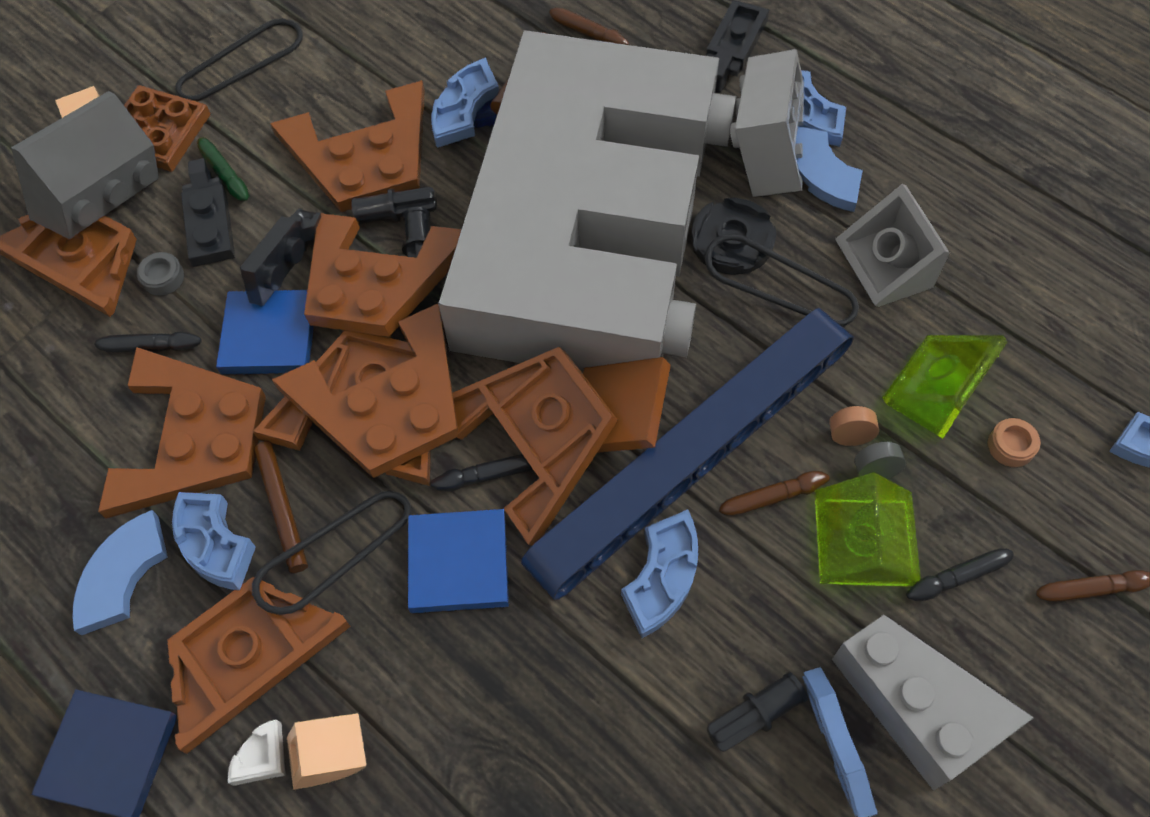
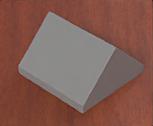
M904 184L897 187L835 239L873 304L878 307L933 288L950 254L908 187Z

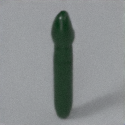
M204 137L198 138V150L220 180L227 186L228 192L241 202L247 201L249 192L246 184L242 179L238 178L235 171L210 140Z

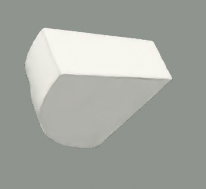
M278 720L269 721L252 732L253 734L243 743L237 755H234L230 762L228 771L229 784L235 786L285 775L281 722Z

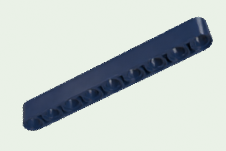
M817 308L810 312L656 441L655 448H648L540 538L525 553L521 564L554 600L564 597L836 363L849 349L854 336L822 309Z

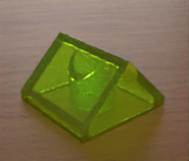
M927 335L882 398L888 406L944 439L1006 346L1007 340L1004 335Z
M875 472L815 491L820 584L913 586L921 579L912 492Z

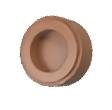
M852 406L841 409L829 421L832 439L840 445H862L872 441L879 434L877 415L873 410L866 407Z
M1009 418L999 422L988 438V448L991 455L999 463L1009 467H1021L1028 464L1038 453L1041 443L1036 429L1028 422L1016 418Z

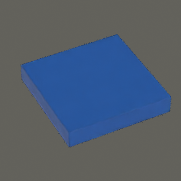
M307 290L274 291L264 306L249 303L246 291L227 292L216 364L220 374L287 373L309 363L314 326L309 324L304 315Z
M504 509L408 515V609L410 613L509 607Z

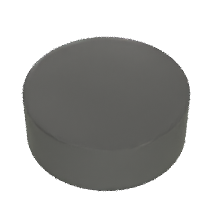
M157 252L141 261L137 268V278L148 293L163 296L174 292L180 287L184 280V270L174 255L166 252Z
M893 442L871 444L863 448L854 459L860 479L867 482H878L892 478L899 474L906 466L901 447Z

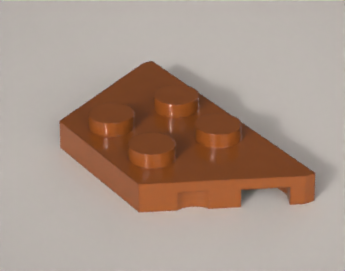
M27 214L18 219L22 226L0 236V255L105 315L111 317L114 314L137 240L131 229L104 215L68 239L29 220Z
M251 577L242 584L240 590H234L170 637L167 641L169 663L174 669V677L171 681L172 703L177 705L179 733L175 734V742L179 750L186 754L350 628L351 626L344 616L336 612L330 613L310 603L290 614L278 615L268 613L257 605L252 596V583L255 577ZM261 581L260 594L263 600L272 606H291L303 599L292 593L279 591L267 582Z

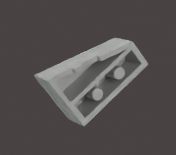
M882 615L845 641L832 658V661L933 791L954 779L1033 718L885 615Z

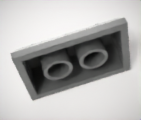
M110 91L11 147L29 220L68 239L159 179L154 144L118 97Z

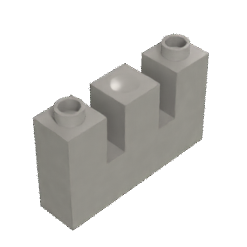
M523 31L438 304L450 351L522 363L560 347L566 351L582 374L586 367L663 357L664 354L687 358L696 303L673 300L676 276H680L693 212L697 176L700 177L706 144L728 147L736 96L715 93L719 58Z

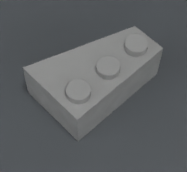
M797 49L749 57L746 73L740 76L741 98H736L735 101L737 120L731 123L730 133L733 147L740 148L752 196L802 191V177L799 173L796 158H803L802 143L796 144L798 126L803 125L804 82Z

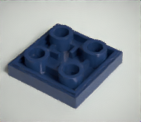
M75 689L31 795L116 817H140L178 716L170 711Z

